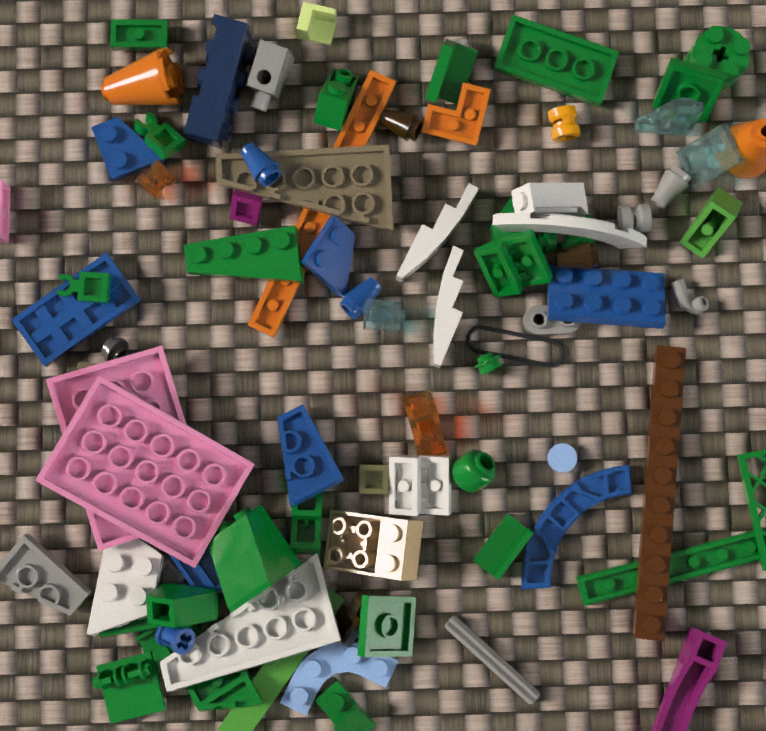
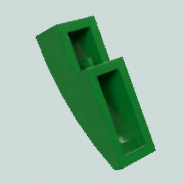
M323 492L292 507L290 548L294 554L315 555L317 553L321 555Z

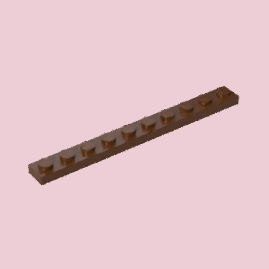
M657 345L654 352L632 637L656 641H664L686 358V348Z

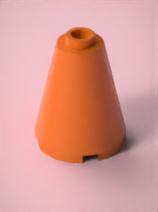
M168 47L160 48L106 76L104 83L101 85L104 99L106 101L109 100L112 105L176 106L182 104L184 100L179 99L180 94H185L184 81L178 62L172 63L169 55H173L172 50Z
M766 118L735 124L722 134L717 144V157L721 167L725 171L728 170L732 173L734 177L751 179L766 171Z

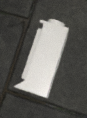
M527 183L511 191L515 213H531L530 218H543L550 216V214L578 217L589 214L584 183Z

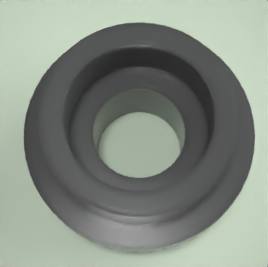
M109 338L101 350L105 361L127 356L128 342L123 338Z

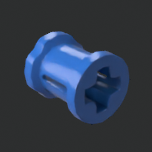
M158 626L155 634L158 644L166 647L170 646L179 655L188 653L195 643V633L188 627L171 628Z

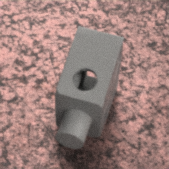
M260 39L247 82V86L254 91L250 107L266 112L271 98L277 100L281 98L295 60L289 49ZM271 77V81L264 85V81Z

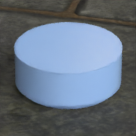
M556 444L548 451V465L556 472H568L577 463V453L568 444Z

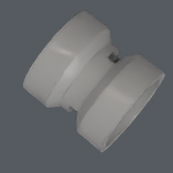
M645 203L639 204L637 207H630L629 205L618 206V230H624V228L628 227L638 230L640 233L650 232L652 227L650 205Z

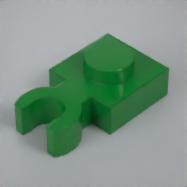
M146 113L145 122L147 124H143L138 119L135 120V131L145 136L144 143L163 160H166L185 147L186 139L167 122L161 126L157 124V119L152 113Z
M80 271L79 280L68 274L59 275L58 279L69 281L70 286L65 291L57 290L58 295L69 298L78 293L77 301L109 304L111 274Z

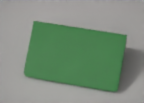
M446 39L442 44L425 99L436 103L438 98L458 105L463 83L468 84L478 50Z
M506 514L472 560L499 580L534 532L523 526L509 514Z

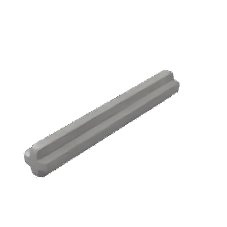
M453 615L446 622L445 628L528 704H533L538 699L540 692L459 618Z

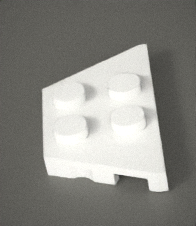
M139 538L103 550L87 629L88 635L95 636L102 631L127 625L129 622L137 619L147 618L146 596L159 586L164 560L162 554Z

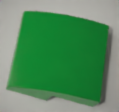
M533 229L504 236L474 250V255L495 298L521 294L523 287L550 283L553 277Z

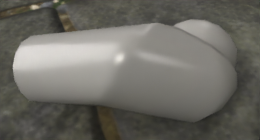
M684 279L670 283L677 306L680 309L694 315L702 314L703 311L708 309V299L704 296L697 297L689 294Z

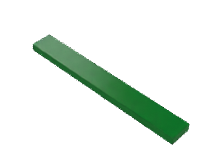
M762 527L761 529L766 532V527ZM751 530L671 551L669 584L760 560L754 531ZM638 560L575 576L583 605L587 606L636 593Z

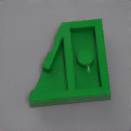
M247 669L186 687L197 710L200 712L253 707L265 704Z

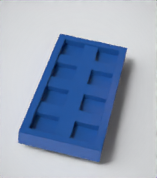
M104 253L80 271L111 274L109 304L77 301L78 293L69 298L58 295L57 290L65 291L69 288V281H65L11 319L43 366H50L141 301L108 253ZM80 271L72 277L79 280Z
M549 265L553 277L551 282L548 283L547 320L664 328L666 324L664 273L601 268L583 270L556 268V265Z

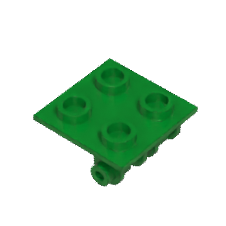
M152 651L96 666L98 673L97 676L93 677L92 683L95 689L99 688L103 692L110 724L166 710Z

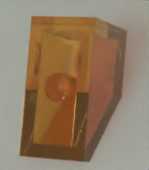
M426 390L402 397L417 455L447 454L438 411L431 391Z

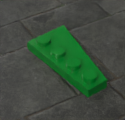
M295 225L184 244L186 271L190 275L228 276L251 280L252 278L267 279L268 281H292L304 284L302 264L300 263L301 253L298 228Z

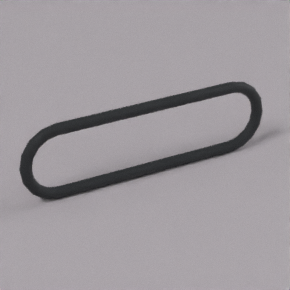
M475 326L466 336L468 347L478 354L484 355L490 351L475 348L471 344V335L477 330H486L553 343L561 351L559 360L554 363L493 352L494 356L501 355L500 358L544 367H556L563 362L565 357L563 345L554 339L488 326Z

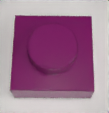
M235 190L232 195L229 219L257 226L260 221L263 197Z

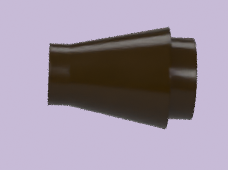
M385 108L381 113L379 124L387 127L405 141L412 140L415 142L421 133L423 120L419 119L417 114Z
M587 241L564 250L555 251L556 268L592 270V267H597L599 265V254L596 243L589 244Z

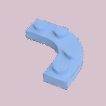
M341 641L322 646L307 655L297 667L280 703L307 716L320 687L326 679L336 673L343 672L358 674L386 688L399 660L395 657L357 656L358 641H354L351 647L344 645Z

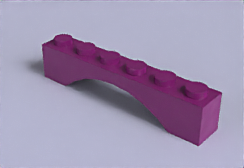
M690 626L651 731H687L699 699L710 679L717 671L727 644L726 641Z

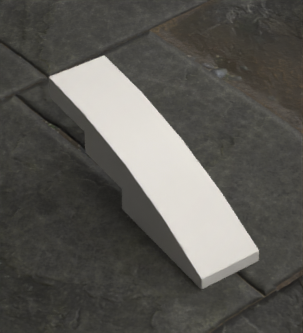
M468 183L456 208L445 203L433 229L422 224L396 275L397 281L403 282L441 248L463 220L478 193V187Z
M455 246L452 247L442 276L435 308L433 355L434 366L440 368L463 313L452 308L463 283L462 280L453 277L464 251Z

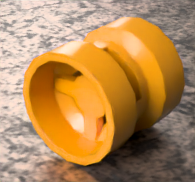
M565 105L548 111L549 122L553 124V130L551 131L553 141H568L581 135L580 127L575 121L577 117L575 106Z

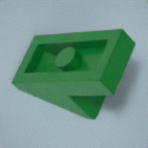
M338 679L315 698L316 703L334 723L333 728L336 731H370L376 726L375 722Z

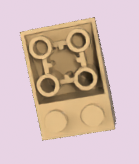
M330 510L323 568L400 581L417 580L423 521Z

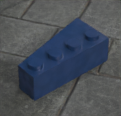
M214 14L212 25L215 26L216 32L213 40L207 39L205 51H207V67L203 66L200 68L197 78V88L200 90V94L195 93L193 95L184 133L188 140L221 149L223 141L227 142L229 139L231 114L236 115L240 101L237 95L239 89L244 88L246 85L248 72L245 70L248 61L252 62L254 59L256 45H253L248 23Z

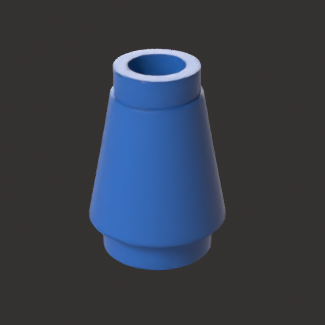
M254 143L247 144L241 150V155L256 183L267 187L277 181L281 171L279 170V164Z
M369 277L343 295V300L339 304L351 318L363 317L382 288L376 280Z

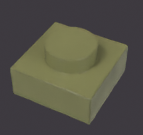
M360 465L359 494H388L389 465Z

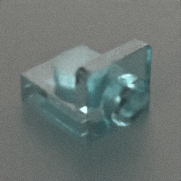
M364 300L363 329L384 330L389 333H395L400 330V326L404 325L405 312L404 309H401V301Z

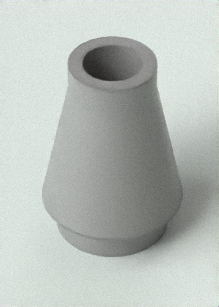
M672 165L669 170H665L650 200L664 210L670 202L689 187L688 182L691 177L680 168Z

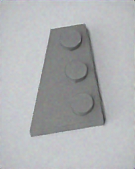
M29 533L23 535L0 562L1 583L10 586L13 591L30 595L38 599V602L69 616L73 615L92 593L83 582Z

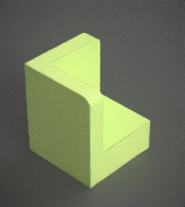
M303 2L296 28L298 39L331 45L337 23L336 9Z

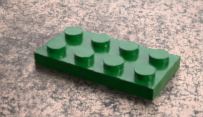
M512 15L493 70L600 107L620 52Z

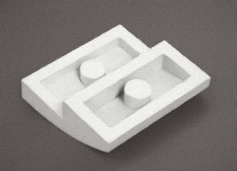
M389 456V514L418 516L419 514L449 516L451 514L452 456Z

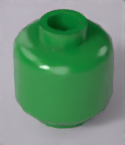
M475 449L465 453L452 466L455 484L469 493H475L487 486L495 477V462L488 453Z

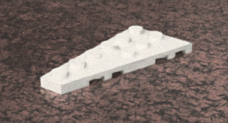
M316 553L310 557L308 561L298 568L293 569L275 584L230 613L229 616L208 628L206 632L195 638V643L188 653L179 655L174 652L162 660L160 666L166 692L182 689L342 641L318 554Z

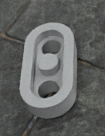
M547 305L533 306L523 316L525 330L536 336L571 334L581 324L580 322L566 324L563 321L547 320ZM534 316H542L543 324H535L533 321Z

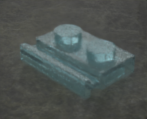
M727 123L719 125L676 151L685 172L694 183L692 184L693 189L704 185L745 161L737 151L739 148Z

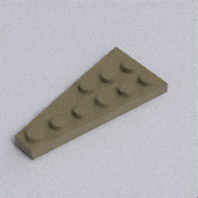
M389 145L264 151L279 164V170L281 171L277 181L267 187H263L255 182L241 153L216 154V179L219 186L394 233Z

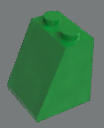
M262 505L253 510H250L247 506L233 516L236 520L233 524L228 520L220 525L216 531V536L212 538L208 545L227 607L231 613L301 564Z

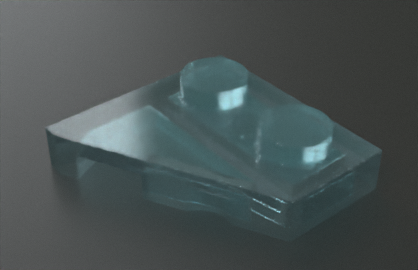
M691 98L672 100L634 121V132L689 136L703 113V102L694 101Z

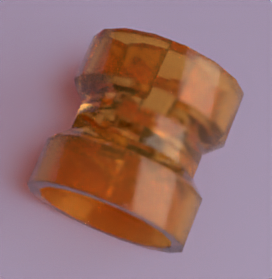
M157 159L150 165V170L147 173H141L136 178L155 200L162 195V190L166 186H172L177 181Z

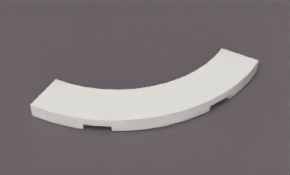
M497 213L493 215L492 225L504 232H522L533 229L534 232L560 233L591 238L611 244L619 249L647 247V237L628 227L624 228V230H617L614 223L560 214H550V216L543 218H530L531 213Z

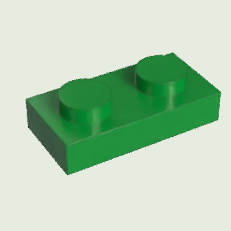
M111 19L110 47L112 51H156L160 48H169L168 20Z

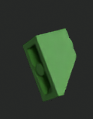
M718 187L702 207L679 243L701 258H704L736 219L742 202Z

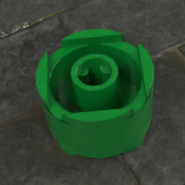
M712 26L697 38L688 51L685 61L727 72V80L722 90L731 87L747 69L750 61V42L734 29Z

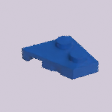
M118 117L91 127L113 182L164 162L161 157L144 143V140Z
M334 216L328 219L300 263L337 296H343L347 292L356 234Z

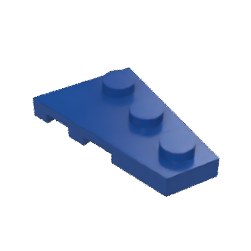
M303 404L277 417L291 508L344 481L342 474Z

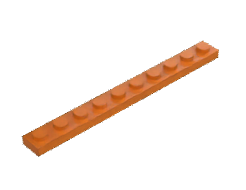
M370 70L333 148L368 145L379 122L381 113L385 109L396 86L395 80ZM303 208L295 225L298 228L301 260L328 219L333 216ZM302 265L304 278L308 269ZM268 281L247 324L248 327L275 338L301 283Z

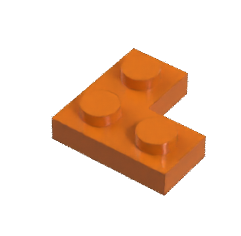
M463 83L456 111L428 104L421 133L477 146L491 89Z

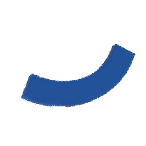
M630 465L611 467L584 476L560 492L548 504L532 529L534 534L526 543L521 567V589L551 588L553 561L556 549L564 533L583 512L595 504L613 497L632 494Z

